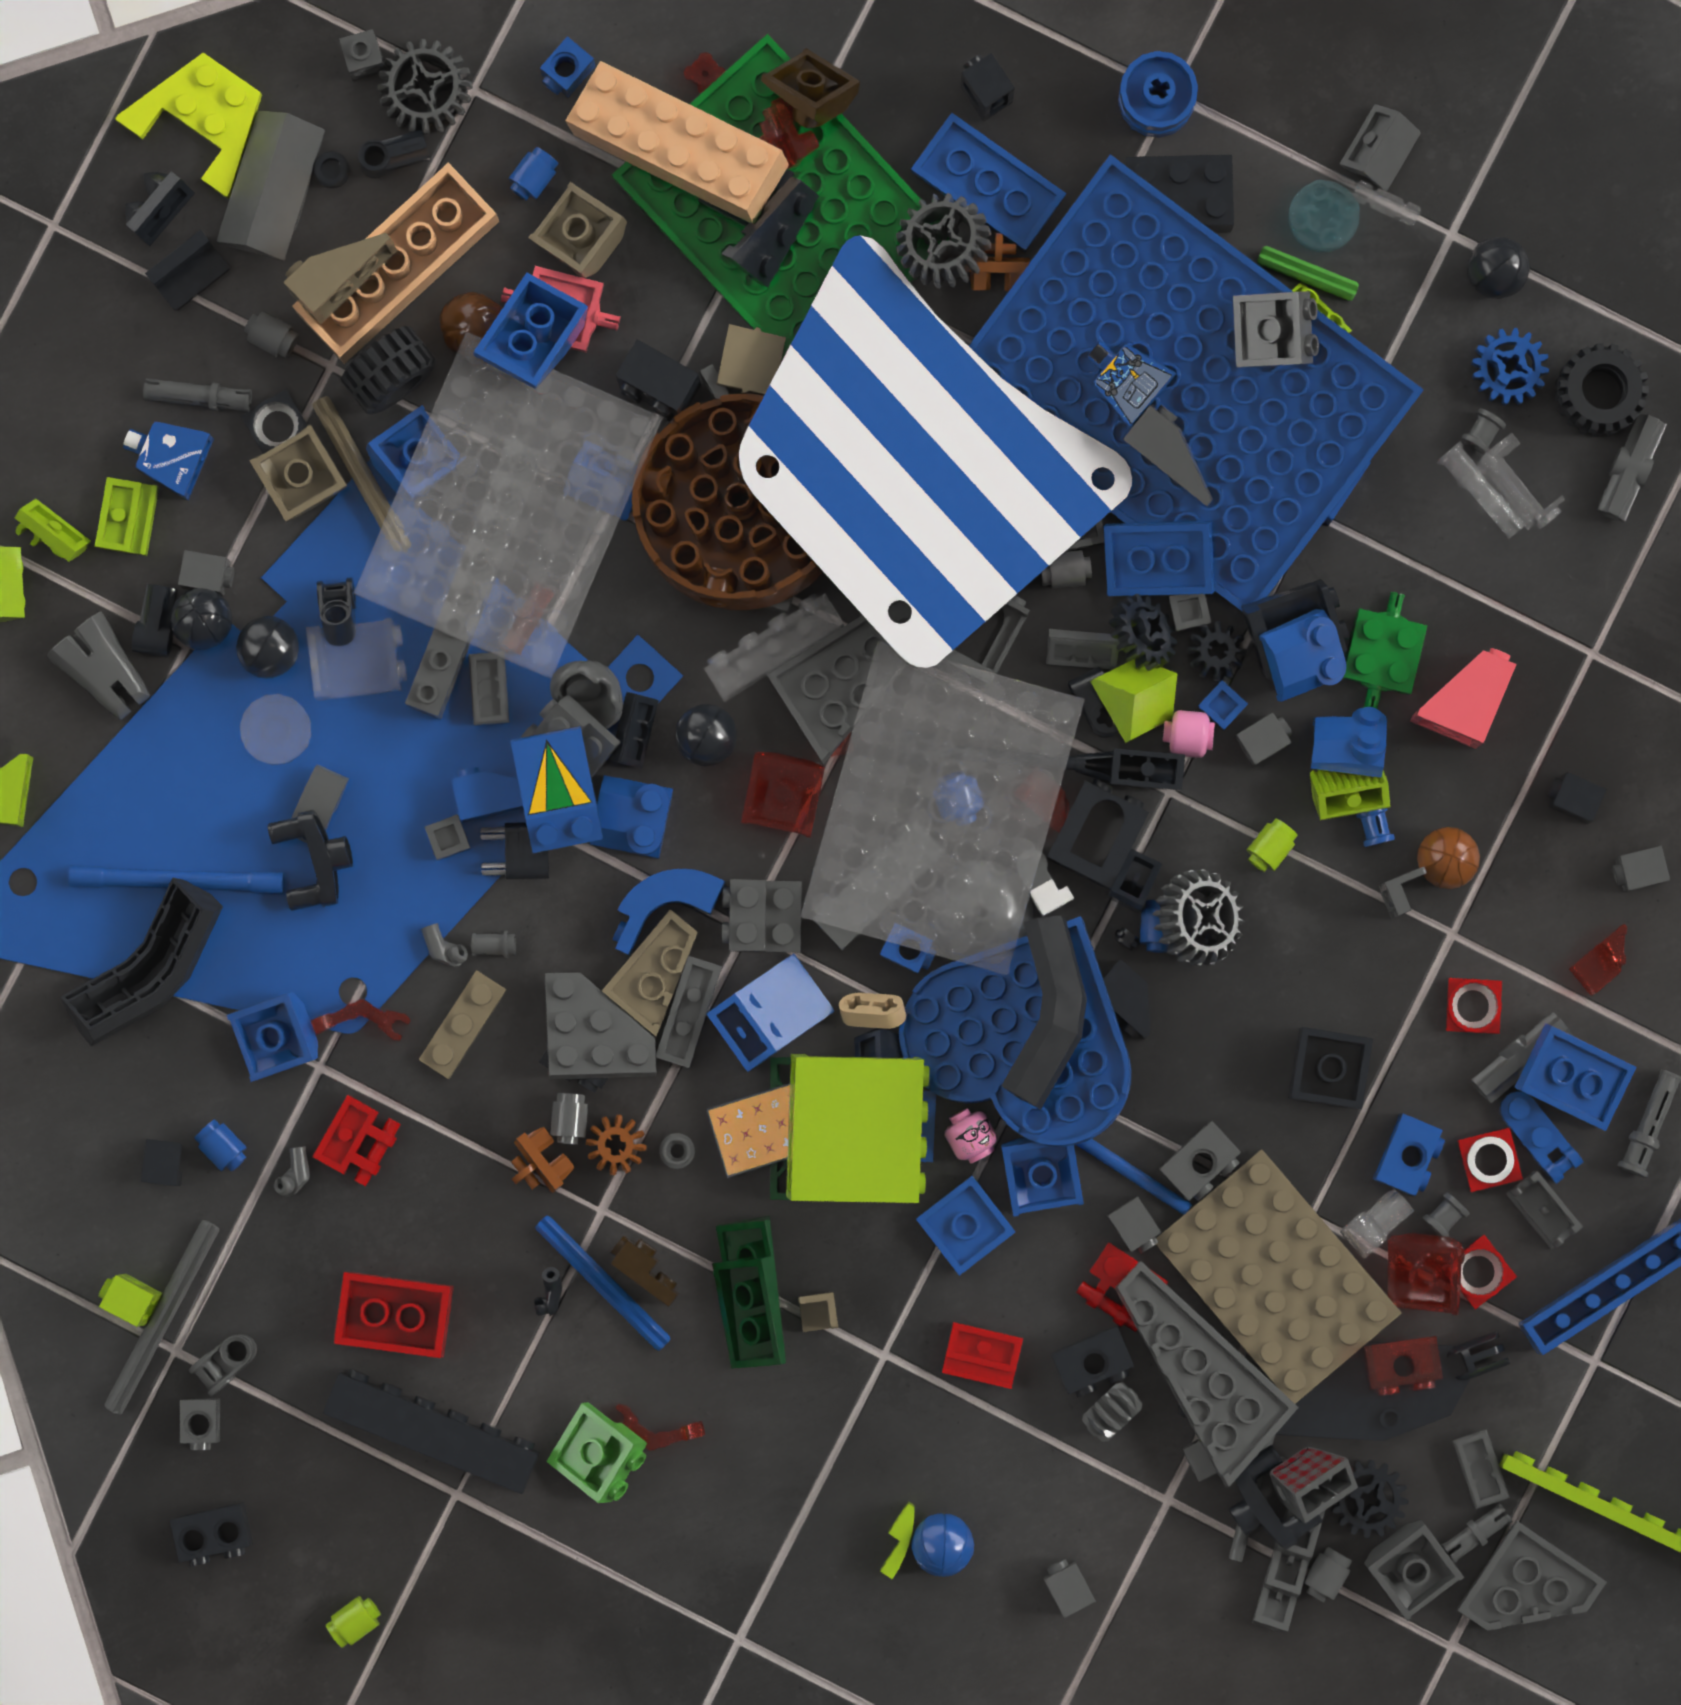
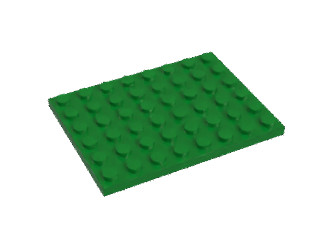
M766 34L689 105L781 149L789 164L787 169L794 172V178L803 181L819 195L769 287L758 284L722 255L729 245L735 247L744 237L741 232L744 229L743 226L698 202L699 197L628 162L619 167L612 174V178L752 330L758 327L761 329V332L786 337L782 361L841 247L847 240L860 235L874 239L886 250L911 284L917 279L912 278L909 274L910 268H903L900 262L903 256H899L896 251V247L901 244L896 239V233L904 231L899 224L900 219L911 220L907 213L908 208L915 209L916 211L921 208L918 203L920 200L919 196L842 113L816 128H805L792 117L793 106L761 81L764 73H769L791 59ZM936 220L932 222L930 225L938 224L939 222H941V220ZM919 238L917 254L924 260H927L929 245L925 243L924 239Z

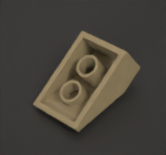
M383 233L311 256L304 263L299 260L286 272L285 275L288 278L283 283L291 295L322 324L397 249L388 234Z

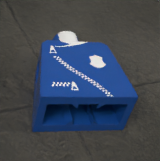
M154 422L148 435L130 429L124 440L123 448L140 455L136 463V468L140 472L189 501L214 438L209 433Z

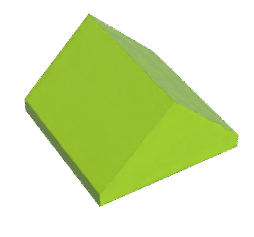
M1133 659L1090 681L1125 743L1173 718L1177 673L1162 667L1154 668L1151 671H1147L1145 666L1138 669Z

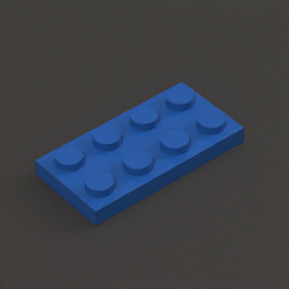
M953 113L949 115L911 168L913 174L944 196L947 192L951 194L954 202L962 196L966 199L967 206L971 203L976 204L978 207L977 214L983 213L986 217L987 222L985 225L989 226L996 233H1002L1006 240L1016 244V247L1023 252L1027 251L1067 194Z

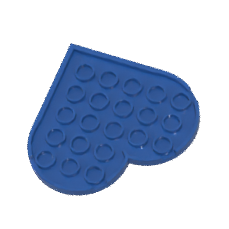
M1081 916L1066 922L1087 997L1082 1038L1041 1110L1014 1096L1001 1086L1040 1018L1043 994L1027 936L951 962L929 973L912 990L913 993L905 1007L906 1020L903 1024L899 1025V1041L903 1057H920L924 1060V1065L929 1066V1085L926 1087L940 1097L960 1103H980L992 1100L999 1115L1013 1130L1028 1140L1046 1146H1073L1084 1143L1101 1134L1119 1116L1128 1098L1131 1085L1129 1054L1084 920Z

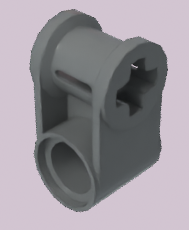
M247 1334L232 1335L215 1349L206 1353L188 1371L191 1375H197L208 1388L207 1394L213 1397L255 1358L257 1345L254 1339ZM234 1341H240L246 1347L247 1353L243 1360L235 1359L230 1352L231 1344Z

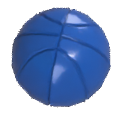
M938 1513L928 1516L919 1523L912 1536L911 1549L916 1563L926 1573L938 1577H948L961 1572L967 1566L974 1552V1539L968 1525L961 1518L952 1514Z

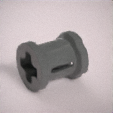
M1480 408L1476 413L1478 415L1477 420L1468 434L1464 433L1461 440L1473 450L1483 455H1488L1490 443L1497 432L1505 428L1506 424L1493 413Z
M1448 1192L1443 1195L1444 1200L1430 1215L1425 1214L1422 1217L1445 1240L1449 1237V1230L1462 1217L1467 1218L1470 1214Z

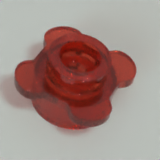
M704 52L699 55L692 66L685 68L684 76L687 80H692L696 84L698 92L701 94L726 70L723 67H718L710 53ZM704 70L708 71V76L706 77L702 76Z

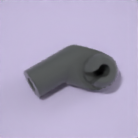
M306 1146L289 1149L291 1167L281 1178L278 1177L276 1179L274 1188L277 1194L285 1197L293 1196L308 1182L310 1171Z

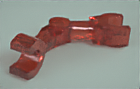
M360 999L355 1003L348 1004L335 1013H328L311 1020V1024L315 1034L318 1035L334 1028L339 1023L354 1020L361 1016L378 1024V1028L391 1040L400 1041L402 1036L392 1030V1024L395 1021H402L409 1025L411 1019L403 1013L389 1010L384 1012L366 1000Z
M619 1403L616 1406V1409L624 1414L623 1424L647 1442L646 1448L648 1450H656L657 1448L666 1447L673 1442L687 1441L706 1435L702 1421L681 1426L676 1430L660 1431L655 1434L638 1423L639 1419L627 1405Z

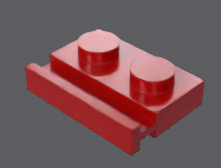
M953 1322L942 1373L1012 1389L1023 1338Z

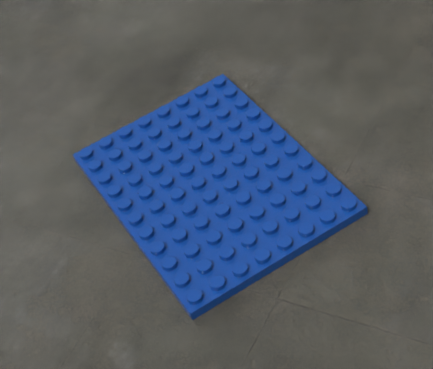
M1110 154L972 340L969 347L1003 380L1045 411L1096 439L1125 459L1131 470L1132 487L1127 497L1110 511L1124 523L1211 521L1215 591L1242 611L1241 606L1266 598L1424 389L1319 310H1317L1316 319L1311 320L1312 334H1315L1319 340V352L1316 356H1313V363L1236 367L1233 296L1293 291ZM1100 341L1115 354L1125 344H1129L1176 373L1175 377L1151 405L1158 409L1162 404L1178 417L1174 423L1181 428L1213 498L1208 506L1204 505L1123 440L1133 426H1129L1094 385V380L1102 370L1087 358ZM1105 467L1097 468L1091 476L1093 485L1100 490H1108L1115 481L1112 471Z

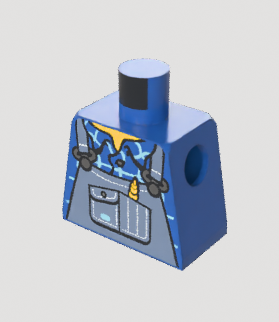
M1100 341L1087 357L1102 370L1094 380V385L1129 426H1133L1176 375L1173 370L1129 344H1125L1115 354Z

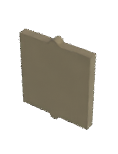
M729 324L716 385L741 390L742 394L750 392L764 396L781 364L786 337L761 332V329L758 327L752 330Z

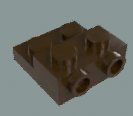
M622 1236L610 1252V1254L615 1256L611 1264L668 1307L672 1305L680 1293L674 1290L677 1283L661 1271L657 1275L652 1273L659 1262L654 1257L657 1250L641 1238L635 1243L626 1236Z

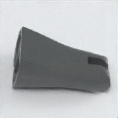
M100 611L74 630L76 633L74 636L68 635L54 646L46 657L84 688L112 715L122 720L132 711L126 705L123 697L116 693L121 687H124L127 690L126 693L133 697L139 705L147 700L150 694L142 678L127 657L106 617Z

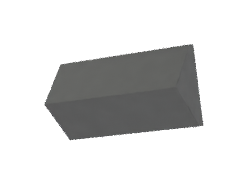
M257 111L216 240L217 243L285 262L293 232L296 231L325 129L289 113Z

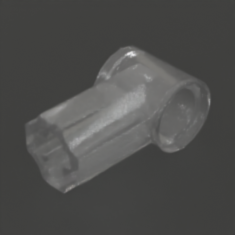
M1393 1188L1366 1212L1362 1211L1340 1230V1233L1364 1259L1375 1251L1387 1239L1386 1236L1412 1214L1414 1210L1405 1198Z

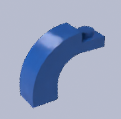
M693 869L666 870L644 879L626 895L617 909L618 912L629 916V920L627 923L621 921L613 937V940L618 942L615 949L630 956L646 920L655 910L664 905L672 903L687 904L711 915L723 890L725 881L708 873Z

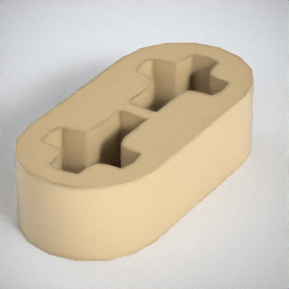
M852 993L843 997L839 1002L843 1023L848 1026L891 1029L898 1027L906 1020L903 1000L896 995Z

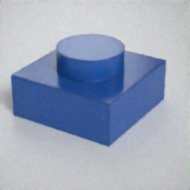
M1221 680L1197 708L1206 713L1224 731L1248 703Z

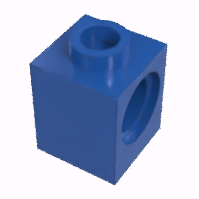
M567 36L540 67L541 74L544 77L542 83L554 94L558 95L562 92L569 98L596 67L595 60ZM561 63H572L575 66L573 74L568 77L559 76L556 73V69Z
M894 923L880 956L919 974L921 967L926 970L929 969L937 951L931 949L933 940ZM906 940H913L920 946V954L913 960H906L900 955V945Z

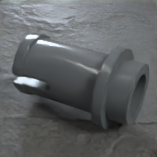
M505 930L504 934L472 933V956L503 955L504 959H508L509 955H516V934H509L508 930Z

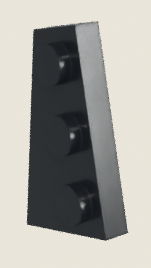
M790 177L765 205L764 215L756 224L749 223L741 231L744 237L735 247L729 245L722 255L758 284L769 287L819 195L803 181Z

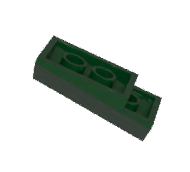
M770 1215L717 1225L716 1231L722 1261L712 1263L731 1368L785 1364L786 1353Z

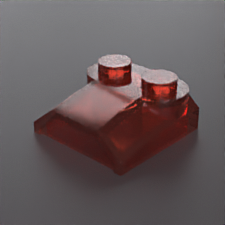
M756 752L741 823H752L794 832L810 838L824 779L825 767L802 758L773 752Z
M1407 1233L1391 1236L1388 1240V1297L1395 1306L1452 1313V1315L1457 1316L1460 1305L1461 1265L1465 1259V1252L1461 1243L1451 1237Z

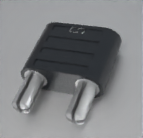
M526 822L505 823V827L481 828L480 833L505 832V834L480 835L482 840H505V863H482L481 868H505V870H481L482 875H506V879H549V850L537 853L532 852Z

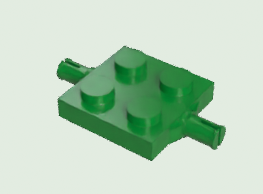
M1390 592L1386 612L1376 613L1361 608L1357 609L1346 653V672L1343 679L1358 682L1363 687L1368 688L1364 707H1374L1377 709L1381 692L1394 691L1406 695L1412 693L1427 625L1411 622L1400 616L1405 597L1404 594Z

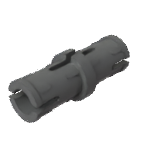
M1500 1503L1496 1504L1494 1508L1475 1522L1471 1519L1466 1523L1467 1527L1441 1544L1446 1552L1460 1545L1458 1549L1448 1555L1454 1563L1479 1544L1483 1547L1488 1543L1487 1538L1513 1522L1509 1514H1505L1497 1521H1494L1496 1517L1506 1511Z

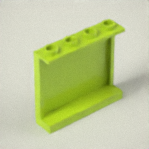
M791 1054L786 1197L791 1201L919 1203V1194L925 1193L926 1186L925 1173L920 1172L921 1158H926L927 1153L926 1137H921L922 1123H927L928 1103L923 1101V1087H928L929 1066L924 1065L922 1058L823 1057Z

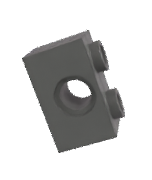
M1209 1121L1158 1170L1187 1201L1193 1197L1199 1201L1214 1187L1210 1181L1219 1172L1225 1177L1240 1163L1236 1157L1241 1151L1213 1121ZM1198 1153H1205L1211 1159L1212 1165L1207 1173L1199 1174L1193 1169L1192 1160Z

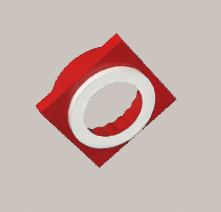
M1448 978L1446 1031L1500 1034L1502 981ZM1470 990L1483 993L1489 1002L1487 1015L1478 1022L1464 1020L1457 1010L1460 996Z
M1510 1128L1457 1140L1470 1192L1523 1180ZM1486 1144H1496L1506 1153V1167L1498 1175H1484L1476 1167L1475 1155L1479 1148Z
M1484 1234L1442 1266V1269L1475 1310L1517 1277ZM1474 1256L1486 1257L1494 1266L1493 1280L1482 1288L1470 1286L1463 1277L1465 1262Z

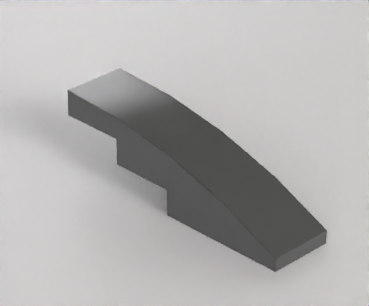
M1288 1508L1283 1518L1284 1521L1294 1515ZM1325 1510L1319 1514L1322 1520L1325 1514ZM1322 1523L1297 1539L1298 1543L1287 1550H1284L1275 1543L1252 1624L1286 1635L1297 1598L1302 1590L1309 1561L1314 1553Z

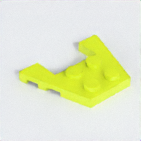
M202 53L118 114L115 120L143 140L161 113L166 111L221 149L201 180L229 199L262 94L208 55Z

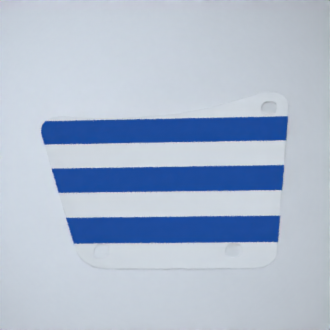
M861 235L852 237L841 247L755 412L739 450L742 476L754 496L890 646L909 664L924 668L935 666L1121 503L1127 497L1132 487L1131 470L1122 456L1096 439L1045 411L1003 380L932 311L902 274L886 250L874 239ZM763 455L773 456L779 462V472L772 478L760 476L756 471L757 460ZM1097 468H1108L1114 474V484L1108 490H1100L1093 485L1091 476ZM894 601H905L911 607L912 615L907 622L898 624L890 619L888 609Z

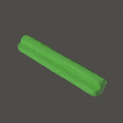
M1264 246L1261 249L1257 259V263L1263 267L1348 301L1354 299L1359 284L1356 281L1269 246Z

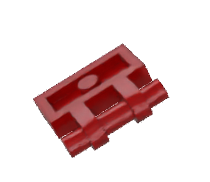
M347 1095L316 1149L313 1158L342 1174L346 1173L351 1163L359 1166L360 1169L354 1180L367 1186L372 1175L376 1176L381 1168L379 1163L387 1148H392L397 1140L394 1136L401 1124L388 1118L382 1129L374 1126L373 1123L380 1112ZM369 1135L376 1139L367 1157H364L357 1152L365 1137Z
M1108 1242L1089 1270L1091 1274L1100 1279L1099 1283L1093 1288L1083 1281L1076 1293L1086 1299L1085 1304L1095 1309L1098 1307L1113 1317L1112 1322L1122 1327L1125 1325L1136 1332L1137 1328L1125 1306L1114 1302L1105 1296V1293L1110 1286L1115 1289L1138 1261ZM1156 1274L1167 1285L1168 1281Z

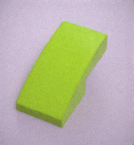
M909 1501L888 1531L899 1542L881 1567L880 1572L891 1579L894 1578L902 1564L913 1532L914 1505Z

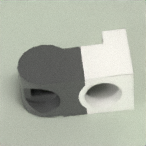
M1029 849L1019 856L1016 862V870L1043 917L1072 901L1074 897L1068 886L1058 890L1047 871L1048 862L1045 855L1038 850Z

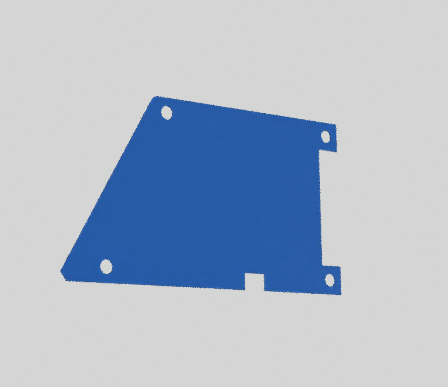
M370 459L367 465L410 540L411 547L401 554L393 552L352 478L347 484L348 487L338 493L261 577L287 601L274 617L286 621L294 629L298 637L299 652L295 664L286 673L275 678L264 679L250 674L238 659L236 644L241 631L233 624L228 636L218 646L206 650L195 649L0 861V958L95 978L126 961L143 943L168 888L70 887L69 870L71 865L101 866L111 869L250 873L253 871L284 872L283 894L203 889L212 894L223 908L190 979L174 996L242 1010L294 991L303 1001L313 1027L346 1034L359 1031L430 954L421 929L438 923L444 939L501 876L482 875L481 870H505V868H481L482 863H505V840H482L480 835L505 834V832L480 833L481 828L505 827V823L526 822L524 809L465 823L462 822L471 849L437 861L425 826L457 814L459 815L451 779L459 777L458 771L472 767H478L479 772L488 771L517 778L510 740L519 739L533 723L539 726L544 720L539 714L553 700L550 693V682L555 671L566 663L588 660L496 578L442 719H437L407 707L405 704L465 548L414 503L416 500L409 503L400 498L373 466ZM352 577L356 594V636L348 645L333 646L326 641L319 615L316 583L317 581H323L324 584L345 582L347 578ZM639 635L608 666L619 681L623 704L626 692L657 699L659 703L683 677L675 667ZM504 652L510 723L474 726L468 654ZM636 664L648 666L654 674L652 686L643 692L632 690L626 682L628 670ZM619 721L607 729L615 737ZM318 764L349 778L339 806L333 813L326 832L329 840L343 836L347 837L352 851L353 867L337 870L339 884L338 904L326 907L319 904L291 911L287 901V890L316 884L317 877L307 843L299 839H293L272 844L268 833V824L292 818L304 788L315 766ZM20 868L31 870L37 878L35 890L27 896L16 895L12 892L9 885L10 876ZM352 977L361 979L367 987L365 1000L355 1006L344 1003L339 995V988L342 982Z

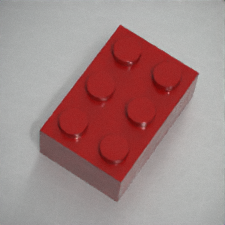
M344 1272L334 1344L442 1358L445 1353L454 1286L356 1272Z

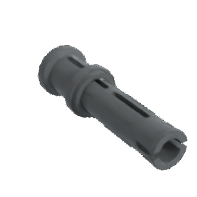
M1661 1069L1659 1072V1077L1637 1131L1633 1130L1629 1134L1630 1144L1623 1161H1618L1617 1164L1618 1168L1642 1178H1647L1649 1173L1646 1169L1652 1154L1660 1147V1141L1657 1140V1137L1681 1081V1076Z

